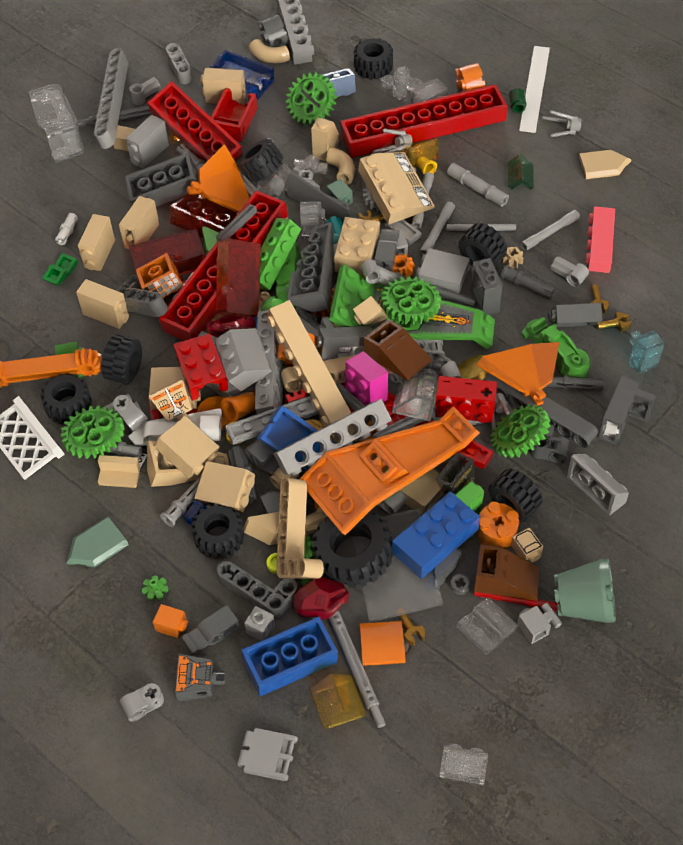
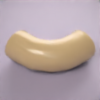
M259 39L253 40L249 45V51L258 60L276 64L290 60L289 51L285 45L269 47Z
M330 147L326 158L327 164L334 165L339 169L336 176L338 180L341 179L347 185L351 184L355 174V165L352 158L344 151Z

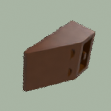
M389 319L364 337V352L378 364L407 381L432 362V359L402 326Z
M481 544L474 592L537 601L540 567L502 547Z

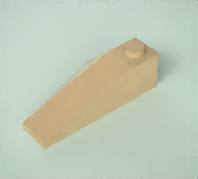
M148 441L147 472L151 487L185 483L197 480L202 475L203 471L199 475L194 474L189 479L155 448L157 441ZM217 452L218 457L214 463L230 466L227 454Z

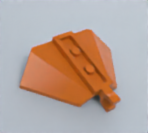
M225 144L199 169V181H192L190 183L191 187H187L189 194H201L202 198H207L237 213L240 212L249 200L239 168Z
M559 342L529 344L485 355L479 360L477 366L521 391L524 396L530 395L537 406L544 403L542 399L546 397L542 389L553 380Z

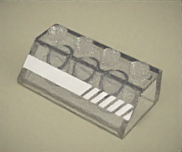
M425 369V371L420 370L408 381L404 379L399 382L392 413L431 421L436 401L439 374L434 370Z

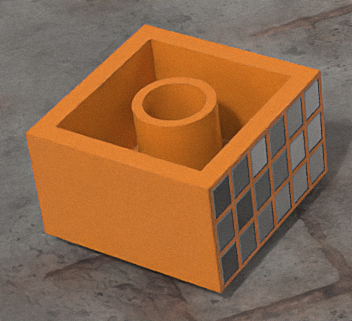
M167 253L136 269L142 290L158 292L162 298L179 291L183 287L178 270Z

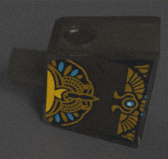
M459 452L455 454L436 478V482L445 495L450 491L455 495L470 481L475 483L474 460Z

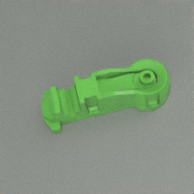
M296 241L275 279L277 283V298L282 299L283 303L288 301L291 274L293 271H296V264L301 259L300 249Z
M544 317L527 323L521 334L524 339L529 337L535 344L559 342L556 365L559 367L562 377L563 375L586 378L588 376L591 365L588 354L578 349L569 336L562 330L559 331L555 323L548 327Z

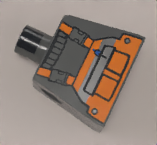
M179 654L175 688L177 701L211 697L213 695V685L226 684V672H214V664L211 659Z

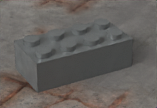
M188 152L125 176L132 205L139 196L154 200L156 207L189 195L187 187H191L190 183L192 181H199L195 164Z

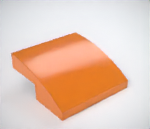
M402 621L360 623L363 666L406 663Z

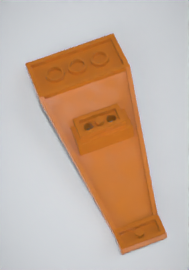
M453 406L438 421L328 451L300 479L306 481L307 492L341 533L346 535L374 506L465 448L479 432Z

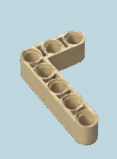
M284 478L281 482L277 549V576L279 578L318 579L322 576L324 570L321 560L304 558L307 483L302 479Z

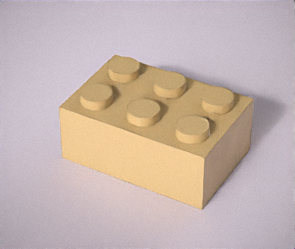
M345 217L334 256L335 271L339 272L340 267L345 264L360 275H364L361 269L362 263L366 260H374L380 238L379 221Z

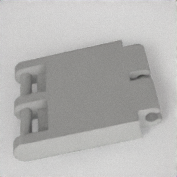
M255 728L254 732L246 731L242 746L245 749H249V751L241 750L237 765L240 768H244V773L287 781V771L289 763L293 760L292 751L298 737ZM288 742H290L288 753L286 754ZM285 761L283 773H281V772H282L283 762Z

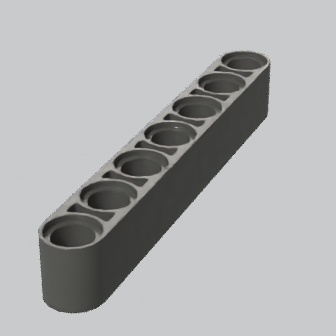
M489 372L485 374L486 377L483 380L497 382L496 394L502 393L506 401L519 410L521 405L524 408L528 404L531 407L535 405L530 395L524 396L521 391H518ZM548 397L543 398L544 403L537 407L541 406L546 411L551 420L549 424H554L553 431L582 448L588 447L598 434V429L592 423Z

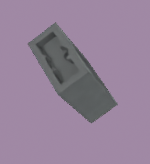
M491 258L475 261L472 268L471 292L476 300V304L479 310L488 315L499 313L503 285Z
M601 303L556 305L550 309L551 312H548V322L551 325L555 323L557 327L590 326L602 322Z

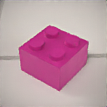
M364 351L345 361V388L365 406L375 400L382 399L383 402L388 400V371Z

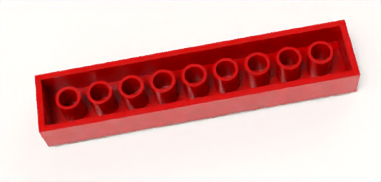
M495 84L340 121L341 137L349 156L353 158L372 153L380 148L395 145V138L399 135L383 132V129L405 131L406 134L411 135L412 143L506 121L508 106Z
M255 190L237 216L250 204L256 207L257 212L224 244L217 241L170 303L167 313L159 318L164 332L185 341L196 338L201 331L205 330L208 321L213 319L253 264L276 218H287L288 212L285 201Z

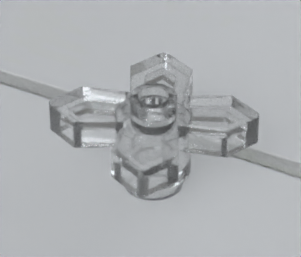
M406 66L397 68L394 76L386 75L380 78V85L382 87L394 89L393 97L397 101L406 98L407 91L418 92L424 88V83L419 78H410L411 71Z

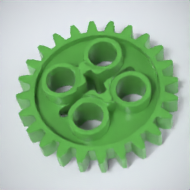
M309 72L308 77L303 74L302 80L297 77L298 83L292 82L294 87H289L288 89L291 93L286 94L290 99L285 101L290 104L286 108L290 111L289 114L293 116L292 118L300 124L303 123L306 126L310 124L313 126L318 117L325 119L326 115L330 117L329 111H334L332 105L337 104L333 101V99L337 98L333 94L336 92V89L332 88L334 84L327 77L325 78L323 74L319 75L317 72H315L314 76ZM304 90L308 95H310L318 104L321 105V108H318L313 102H311V100H309L302 93V91Z
M408 276L407 280L400 277V281L394 279L393 283L388 282V287H384L381 304L383 305L382 309L386 310V315L391 314V319L397 317L398 323L404 320L405 325L408 321H411L412 325L415 324V321L422 324V320L429 322V317L434 318V315L438 314L441 296H439V291H435L436 286L430 287V281L424 283V278L418 281L416 276L414 279Z
M528 404L524 408L521 405L519 410L514 408L513 413L509 412L507 417H501V422H496L498 427L492 429L494 433L490 435L492 438L490 442L495 451L505 458L508 455L510 458H513L515 454L520 457L522 452L526 455L529 449L534 450V445H541L540 440L546 439L544 434L549 433L548 428L551 427L549 424L551 420L541 406L537 407L535 404L531 407Z
M98 405L96 409L90 406L87 411L82 408V413L76 411L75 417L69 416L70 422H64L66 427L62 428L63 433L61 434L64 447H66L68 452L71 451L73 456L77 454L78 458H81L85 455V458L88 459L90 455H93L95 459L99 453L101 456H104V451L110 453V447L117 448L116 442L122 441L120 437L124 436L123 430L125 428L118 412L115 413L113 408L108 410L107 406L101 409Z

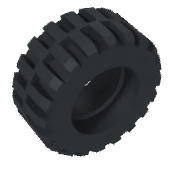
M370 510L346 535L341 533L328 516L324 518V523L320 522L317 527L318 531L314 533L312 546L315 558L323 562L324 576H327L330 580L343 583L344 586L346 584L349 588H356V585H361V587L367 586V582L371 581L373 583L378 580L377 576H383L386 573L385 567H390L391 558L394 554L392 552V539L388 526L379 514H375L373 510ZM360 536L371 540L367 550L356 557L345 558L336 554L339 545L348 538Z

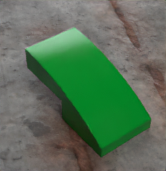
M62 253L55 265L50 264L42 279L59 286L72 273L78 264V260Z

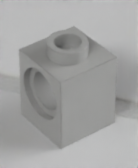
M257 606L254 607L245 621L246 634L260 641L267 639L275 627L274 615Z

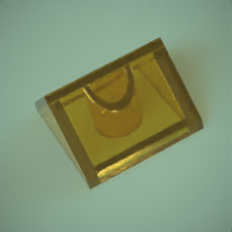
M438 138L426 140L397 152H404L412 167H417V160L422 156L430 160L438 159L439 140Z
M330 674L311 689L325 730L366 716L351 675Z

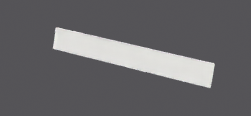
M534 46L525 95L527 106L522 112L519 131L536 133L549 47Z

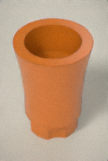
M256 390L223 398L221 410L226 420L229 422L238 421L247 414L256 411Z

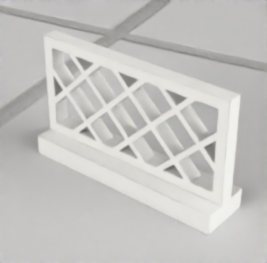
M18 396L12 400L15 404L0 414V425H2L0 448L25 480L57 456L59 459L64 453ZM16 411L18 413L16 421H9V416ZM7 425H15L13 433L5 432ZM20 425H27L26 433H18ZM4 437H12L10 445L2 444ZM17 437H25L23 445H15ZM29 438H37L36 446H28ZM14 449L22 450L20 458L12 457ZM26 450H34L33 458H25ZM39 450L48 451L49 454L44 458H37ZM23 462H32L31 467L23 472Z

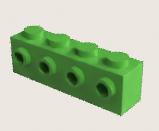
M276 218L245 280L258 289L270 290L301 228L291 219Z

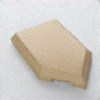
M613 150L578 153L586 179L618 176L631 162V159Z

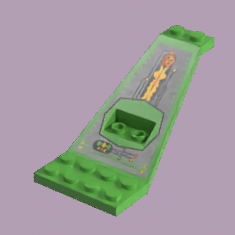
M343 264L339 269L329 320L339 327L365 326L363 323L359 325L354 318L356 313L353 309L370 296L383 308L381 297L385 286L368 283L365 277ZM441 300L438 314H435L434 318L429 317V322L422 320V324H419L418 321H415V324L412 325L411 321H408L405 325L404 320L398 323V318L391 319L390 314L387 315V319L370 327L374 331L389 319L402 326L414 340H474L484 348L489 349L493 344L495 319L482 310Z

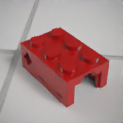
M225 88L211 118L235 141L242 142L257 111L256 94H248L249 103L239 104L237 100H233L232 90Z
M210 333L173 344L175 356L192 401L200 397L199 389L208 383H219V390L222 392L229 390L227 376Z
M439 376L435 417L442 418L454 406L467 420L493 423L497 382ZM487 389L492 394H488V397H485L481 392Z

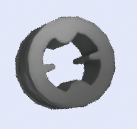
M462 574L453 576L451 579V590L458 595L467 593L469 590V579ZM462 581L463 586L461 585V588H458L456 582Z

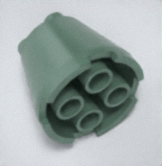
M599 559L568 571L554 574L555 586H558L557 590H555L556 603L560 602L558 604L559 616L604 623L615 622V599L609 559Z

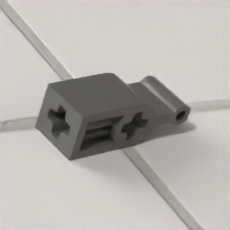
M382 229L375 261L378 266L393 272L400 230Z
M228 605L201 621L196 629L183 635L182 640L191 653L195 655L208 645H215L240 629L239 620Z

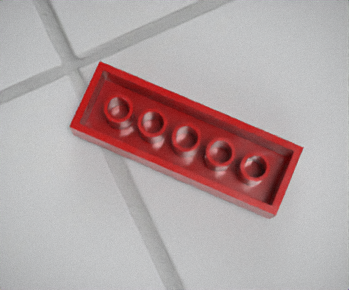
M172 81L148 102L150 112L165 121V126L201 160L207 162L224 144L235 162L242 156V146Z

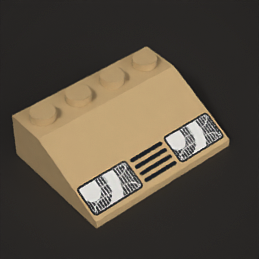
M404 152L375 153L360 159L358 171L388 225L435 207Z

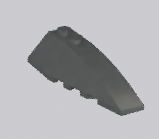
M332 222L315 225L308 239L309 244L307 247H304L302 251L303 256L298 260L296 264L297 269L292 272L287 300L310 312L329 309L334 260Z

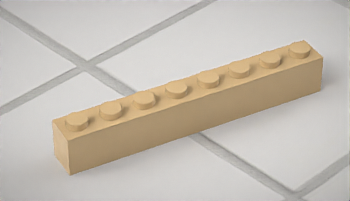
M288 300L270 308L267 322L270 327L275 329L277 341L283 344L285 355L288 360L292 361L296 376L302 379L304 391L307 394L309 393L312 398V406L316 411L319 410L323 426L325 427L350 414L351 412L291 301ZM351 424L347 427L350 435H353L355 431L354 426ZM334 433L330 435V439L336 443L338 440L337 435Z

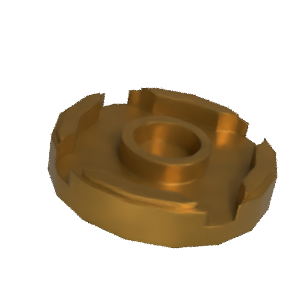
M484 355L470 357L459 364L458 369L462 378L483 380L486 377L487 371L477 366L479 360Z

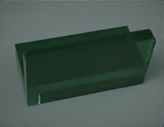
M522 154L507 162L508 187L513 190L523 183L530 190L533 189V163Z

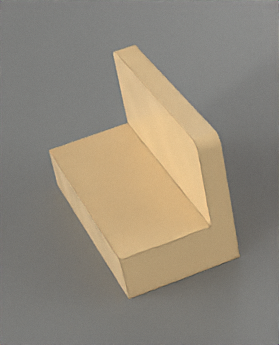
M99 455V485L137 487L140 473L138 458Z

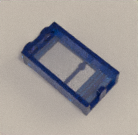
M228 50L219 55L217 60L209 67L244 70L246 94H256V99L258 100L275 81L273 67Z

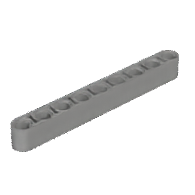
M115 48L109 53L94 135L103 149L113 146L116 138L129 64L121 48Z

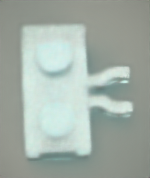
M654 330L643 335L639 331L633 332L631 334L633 338L630 339L633 347L629 363L632 368H635L641 374L658 366L665 343Z

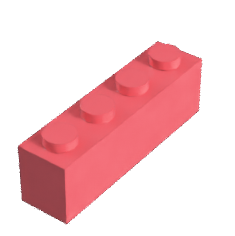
M594 207L593 214H589L588 224L592 225L588 227L587 237L591 238L587 240L586 250L590 251L586 254L585 263L589 264V271L610 273L614 238V208Z

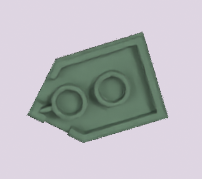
M107 516L73 538L67 564L96 567L129 546V544Z

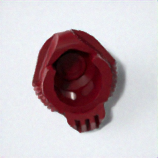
M236 314L221 317L216 321H208L205 328L210 331V335L218 338L229 330L256 328V322L250 316L237 317Z
M323 577L312 579L295 592L294 609L301 617H320L321 620L332 617L339 610L341 604L347 603L350 593L343 583Z

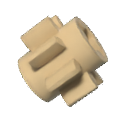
M507 247L502 264H508L512 269L518 268V264H523V251H520L517 247Z

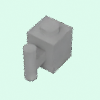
M548 603L541 606L544 614L541 613L537 606L531 609L526 608L519 614L517 625L530 644L549 635L550 622L555 628L562 625V622Z

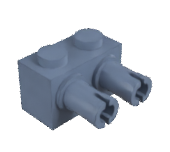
M349 68L323 74L325 78L327 77L334 84L332 88H335L336 92L333 94L337 97L348 96L356 92L355 74Z

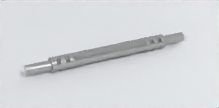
M337 611L329 620L366 707L371 711L377 727L381 728L386 723L378 707L379 702L341 614Z

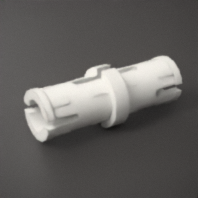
M69 213L65 222L61 224L60 231L55 238L59 245H65L68 237L73 233L74 226L78 221L77 215Z

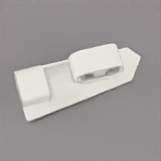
M220 408L187 414L190 421L211 440L220 441L222 410ZM165 418L145 421L128 437L135 446H147L148 441H158V438L178 421L176 418L167 421Z

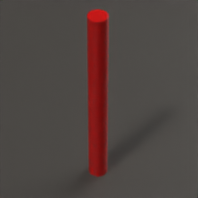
M474 592V596L531 607L537 606L541 608L542 605L548 603L553 611H557L558 603L537 599L535 601Z

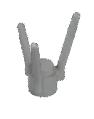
M551 110V114L567 119L542 117L544 120L567 123L566 129H569V131L550 134V137L568 134L575 135L576 131L580 132L582 120L577 116H570Z
M383 129V132L399 136L395 138V145L380 148L374 152L387 151L385 153H395L402 149L410 148L412 146V137L410 134H406L405 131Z
M497 393L494 412H505L509 415V412L513 413V410L508 401H506L505 396L502 393ZM495 413L493 415V423H491L492 429L496 428Z

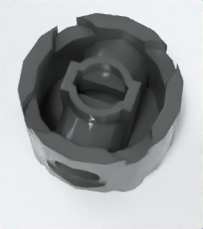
M274 15L258 22L260 31L263 30L261 33L263 42L267 41L265 43L266 46L280 47L289 44L286 30L283 28L284 25L279 15Z

